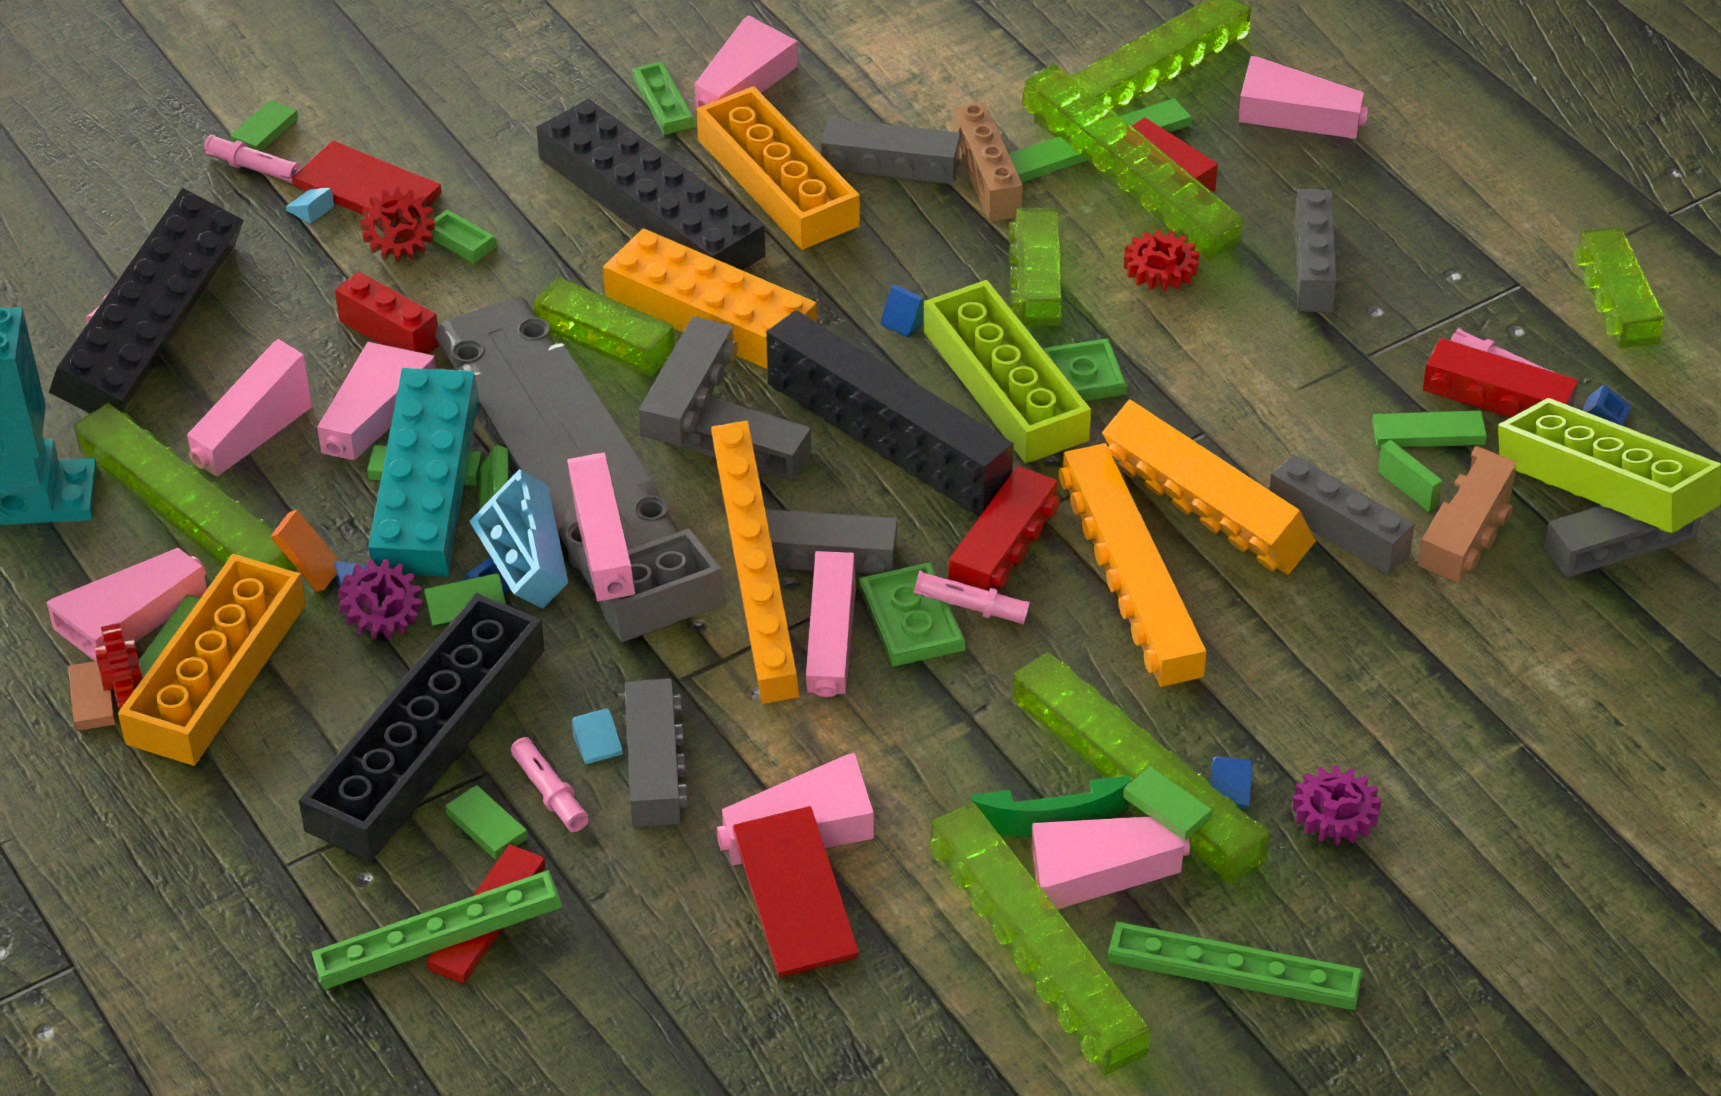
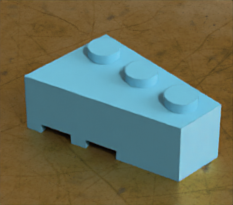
M519 469L469 522L513 594L543 609L568 584L548 484Z

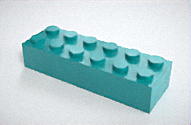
M402 368L368 546L370 557L376 566H381L383 560L387 559L391 569H394L399 564L403 565L402 575L413 573V575L449 577L479 401L474 371Z

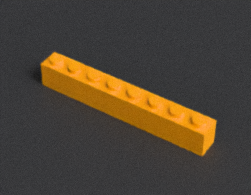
M748 420L712 426L715 457L761 704L799 698L797 673Z
M1106 443L1064 452L1063 468H1059L1060 484L1064 490L1068 489L1074 514H1080L1084 536L1087 540H1092L1094 544L1097 564L1104 566L1106 570V579L1110 591L1117 593L1122 617L1124 619L1128 618L1131 623L1132 638L1135 645H1141L1144 651V662L1147 671L1154 673L1160 687L1203 678L1206 649L1112 455L1107 450Z

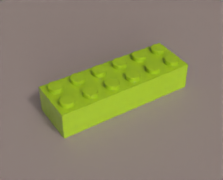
M988 280L924 301L925 335L1003 436L1014 443V450L1025 464L1089 441L1091 408Z
M1547 398L1498 425L1499 455L1517 462L1516 472L1529 475L1543 481L1545 484L1554 485L1571 492L1575 496L1596 502L1604 508H1611L1626 514L1634 520H1640L1658 527L1661 531L1670 533L1678 531L1685 525L1721 505V463L1553 399Z

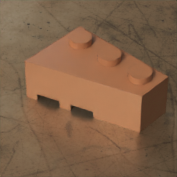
M1475 446L1471 453L1472 461L1468 475L1459 474L1454 483L1456 487L1460 488L1449 504L1443 502L1422 538L1418 566L1457 583L1461 581L1467 571L1473 572L1480 560L1481 551L1492 546L1497 535V529L1500 525L1506 526L1514 509V506L1510 505V498L1517 462L1478 446Z

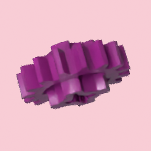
M369 559L366 569L356 564L352 575L345 574L342 582L343 586L340 587L338 599L341 600L338 610L339 613H348L345 620L347 626L354 623L358 624V635L364 633L365 630L371 631V639L376 640L378 633L384 632L387 640H390L395 629L403 635L406 633L408 624H415L418 615L416 612L420 611L422 600L418 599L421 587L411 586L414 580L413 573L405 576L401 574L403 565L399 564L394 569H391L387 559L383 560L381 566H376L374 561ZM379 591L381 592V599H383L381 607H378L379 600H377Z
M1336 765L1333 766L1332 773H1327L1322 767L1317 768L1316 777L1306 773L1303 783L1296 784L1292 803V811L1296 812L1295 822L1297 824L1305 823L1304 832L1306 834L1313 833L1314 831L1318 832V841L1323 842L1327 836L1333 837L1335 845L1340 844L1341 837H1347L1351 843H1355L1357 833L1367 837L1370 833V827H1376L1378 824L1381 799L1377 798V786L1367 787L1369 777L1365 775L1358 779L1355 778V769L1352 768L1344 774L1340 773V769Z

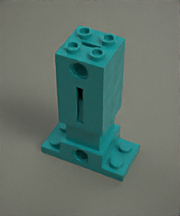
M23 307L0 308V525L92 520L98 471L96 458L59 460L54 439L43 438L46 404Z

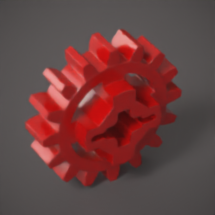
M396 187L394 195L390 196L384 189L381 191V200L375 197L370 198L372 209L368 207H363L362 209L363 217L366 218L360 220V228L365 231L362 233L364 243L371 242L369 246L372 253L381 250L383 260H386L390 254L395 256L396 262H400L401 256L404 254L410 260H413L414 250L417 249L422 253L426 251L423 241H433V233L430 232L435 230V220L430 219L433 217V210L431 207H425L426 203L423 196L414 200V193L411 189L406 195H401L400 188ZM412 211L417 214L421 224H418L416 219L411 218ZM375 225L378 226V230L384 232L383 239L377 234Z
M1156 230L1155 235H1150L1145 231L1143 232L1142 239L1133 237L1131 245H1126L1123 267L1127 269L1128 278L1136 277V285L1148 283V290H1153L1155 286H1160L1162 291H1167L1168 286L1171 285L1176 289H1180L1181 281L1190 284L1192 276H1197L1199 252L1195 251L1196 244H1186L1187 236L1185 235L1179 238L1174 237V231H1170L1167 235H1162L1160 230Z
M120 623L101 626L104 646L96 647L95 654L103 691L113 689L117 707L122 708L133 693L134 685L141 682L142 674L134 640L124 642Z

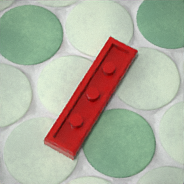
M509 844L473 896L542 873L546 867L545 858ZM503 928L433 952L427 960L428 970L465 984Z

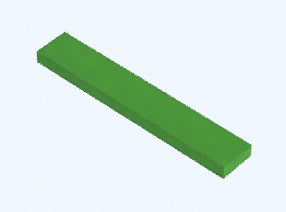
M1173 98L1008 154L1021 182H1025L1116 151L1117 134L1144 117L1170 133L1191 126V116Z
M547 870L312 951V956L322 988L325 990L562 908L550 872Z
M1117 921L1107 960L1109 963L1349 1010H1356L1363 973L1361 968Z

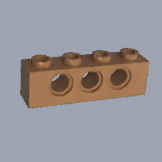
M986 103L969 104L953 108V132L960 133V157L988 221L994 222L1022 217L1023 184Z

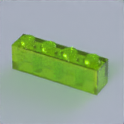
M1016 208V221L1009 222V242H1015V244H1010L1009 264L1016 265V267H1010V288H1017V290H1011V310L1018 311V319L1025 326H1060L1061 282L1057 208Z
M1621 226L1581 231L1579 244L1574 247V261L1576 266H1580L1584 273L1586 288L1591 289L1595 297L1597 311L1603 314L1608 335L1613 336L1618 349L1659 344L1665 317Z
M559 276L533 300L536 315L538 318L544 319L549 323L550 333L649 376H652L668 360L675 347L673 325Z

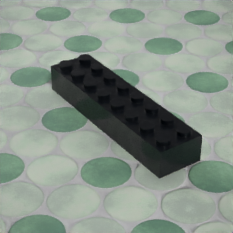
M590 99L582 101L536 127L539 159L638 232L644 228L740 270H744L765 257L764 224Z
M182 187L58 364L49 393L114 426L234 248L244 220Z
M794 310L766 331L768 384L774 390L790 397L801 407L817 414L828 424L836 426L850 435L855 441L863 443L877 452L882 458L890 460L904 469L909 475L915 476L931 486L936 492L942 493L955 501L963 509L980 517L1012 474L1013 442L801 312Z
M476 593L299 799L304 832L372 861L544 653L542 619Z

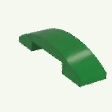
M1130 776L1090 780L1089 793L1013 802L1011 790L972 794L970 798L971 827L1001 835L1032 837L1033 823L1111 819L1129 808V801L1123 798L1124 788L1131 783Z

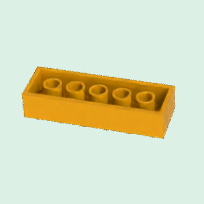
M754 86L696 108L698 140L801 250L860 226V195Z
M644 228L603 266L606 299L681 332H684L692 316L733 325V338L738 343L736 356L767 369L766 331L794 310L817 322V302Z
M1128 400L1102 432L1109 444L1107 450L1119 460L1116 465L1122 472L1131 478L1138 475L1144 479L1145 486L1156 495L1162 496L1165 493L1171 497L1173 505L1183 513L1189 515L1192 511L1201 517L1199 521L1211 532L1217 534L1220 530L1228 535V541L1238 550L1245 553L1249 549L1257 555L1256 559L1268 570L1274 572L1277 568L1286 575H1289L1316 542L1299 509L1132 400Z
M232 554L118 712L125 745L195 766L306 606L301 573Z

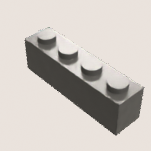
M828 118L821 141V156L836 171L953 184L960 160V133Z
M1297 189L1294 216L1297 311L1333 312L1336 265L1332 190Z
M692 316L639 408L640 436L682 446L688 433L695 431L701 410L708 408L715 385L719 386L722 383L728 362L732 363L736 357L738 343L733 338V325Z
M711 397L708 408L702 409L698 416L695 431L688 433L682 446H679L715 457L711 427L748 420L757 471L793 482L811 455V427Z
M1294 454L1271 473L1269 490L1299 509L1309 529L1386 575H1389L1410 556L1415 523Z
M1596 506L1548 522L1544 550L1563 575L1568 578L1696 538L1701 517L1685 525L1680 530L1670 533L1661 531L1658 527L1643 521L1634 520L1628 515L1611 508Z
M765 509L776 569L814 571L816 551L854 553L855 574L874 575L894 570L897 549V518Z
M672 679L626 681L625 699L632 827L680 824V808L687 807L686 783L678 784V777H686L684 753L676 754V747H684L682 723L675 724L674 718L682 717L681 694H673Z

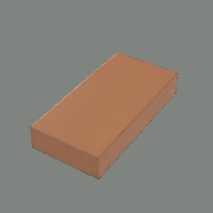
M97 661L69 665L73 721L76 731L115 725L112 690L103 691Z

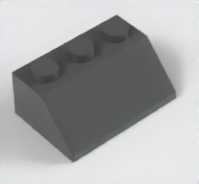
M688 528L627 550L635 594L598 601L606 622L619 640L624 642L725 605L722 570L692 530ZM586 565L587 573L593 586L589 566Z

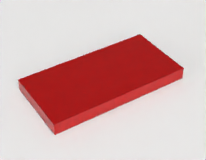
M334 140L292 177L293 186L304 191L330 188L334 203L360 214H363V207L372 209L370 204L371 197H375L378 200L382 199L381 191L384 189L388 192L389 196L394 195L396 187L400 188L401 195H406L411 189L414 193V200L422 196L425 198V207H428L442 193L441 184ZM414 211L411 213V218L415 219L417 217Z
M812 806L734 824L732 832L778 978L858 958L859 951Z

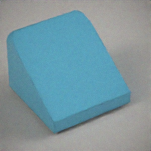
M330 188L310 189L287 205L286 211L311 224L334 207L332 190Z
M609 709L598 710L572 719L573 737L585 765L623 754Z

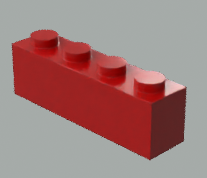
M1440 338L1426 364L1422 390L1512 418L1547 398L1573 407L1578 379Z
M1017 466L949 558L948 580L987 591L990 588L1002 589L1008 580L1010 570L1015 564L1019 565L1022 562L1030 542L1036 541L1039 538L1047 518L1055 516L1060 504V498L1057 497V480Z

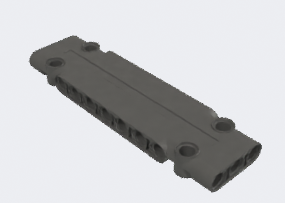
M511 298L450 318L436 328L435 339L448 360L452 363L454 370L475 372L479 394L476 416L493 444L508 448V468L514 475L521 469L548 484L560 542L563 541L567 548L569 563L574 568L580 570L592 591L594 589L586 569L588 562L577 522L567 459L605 452L627 550L679 532L668 515L667 502L659 496L652 477L562 342H554L550 335L549 323L544 319L538 318L525 298Z

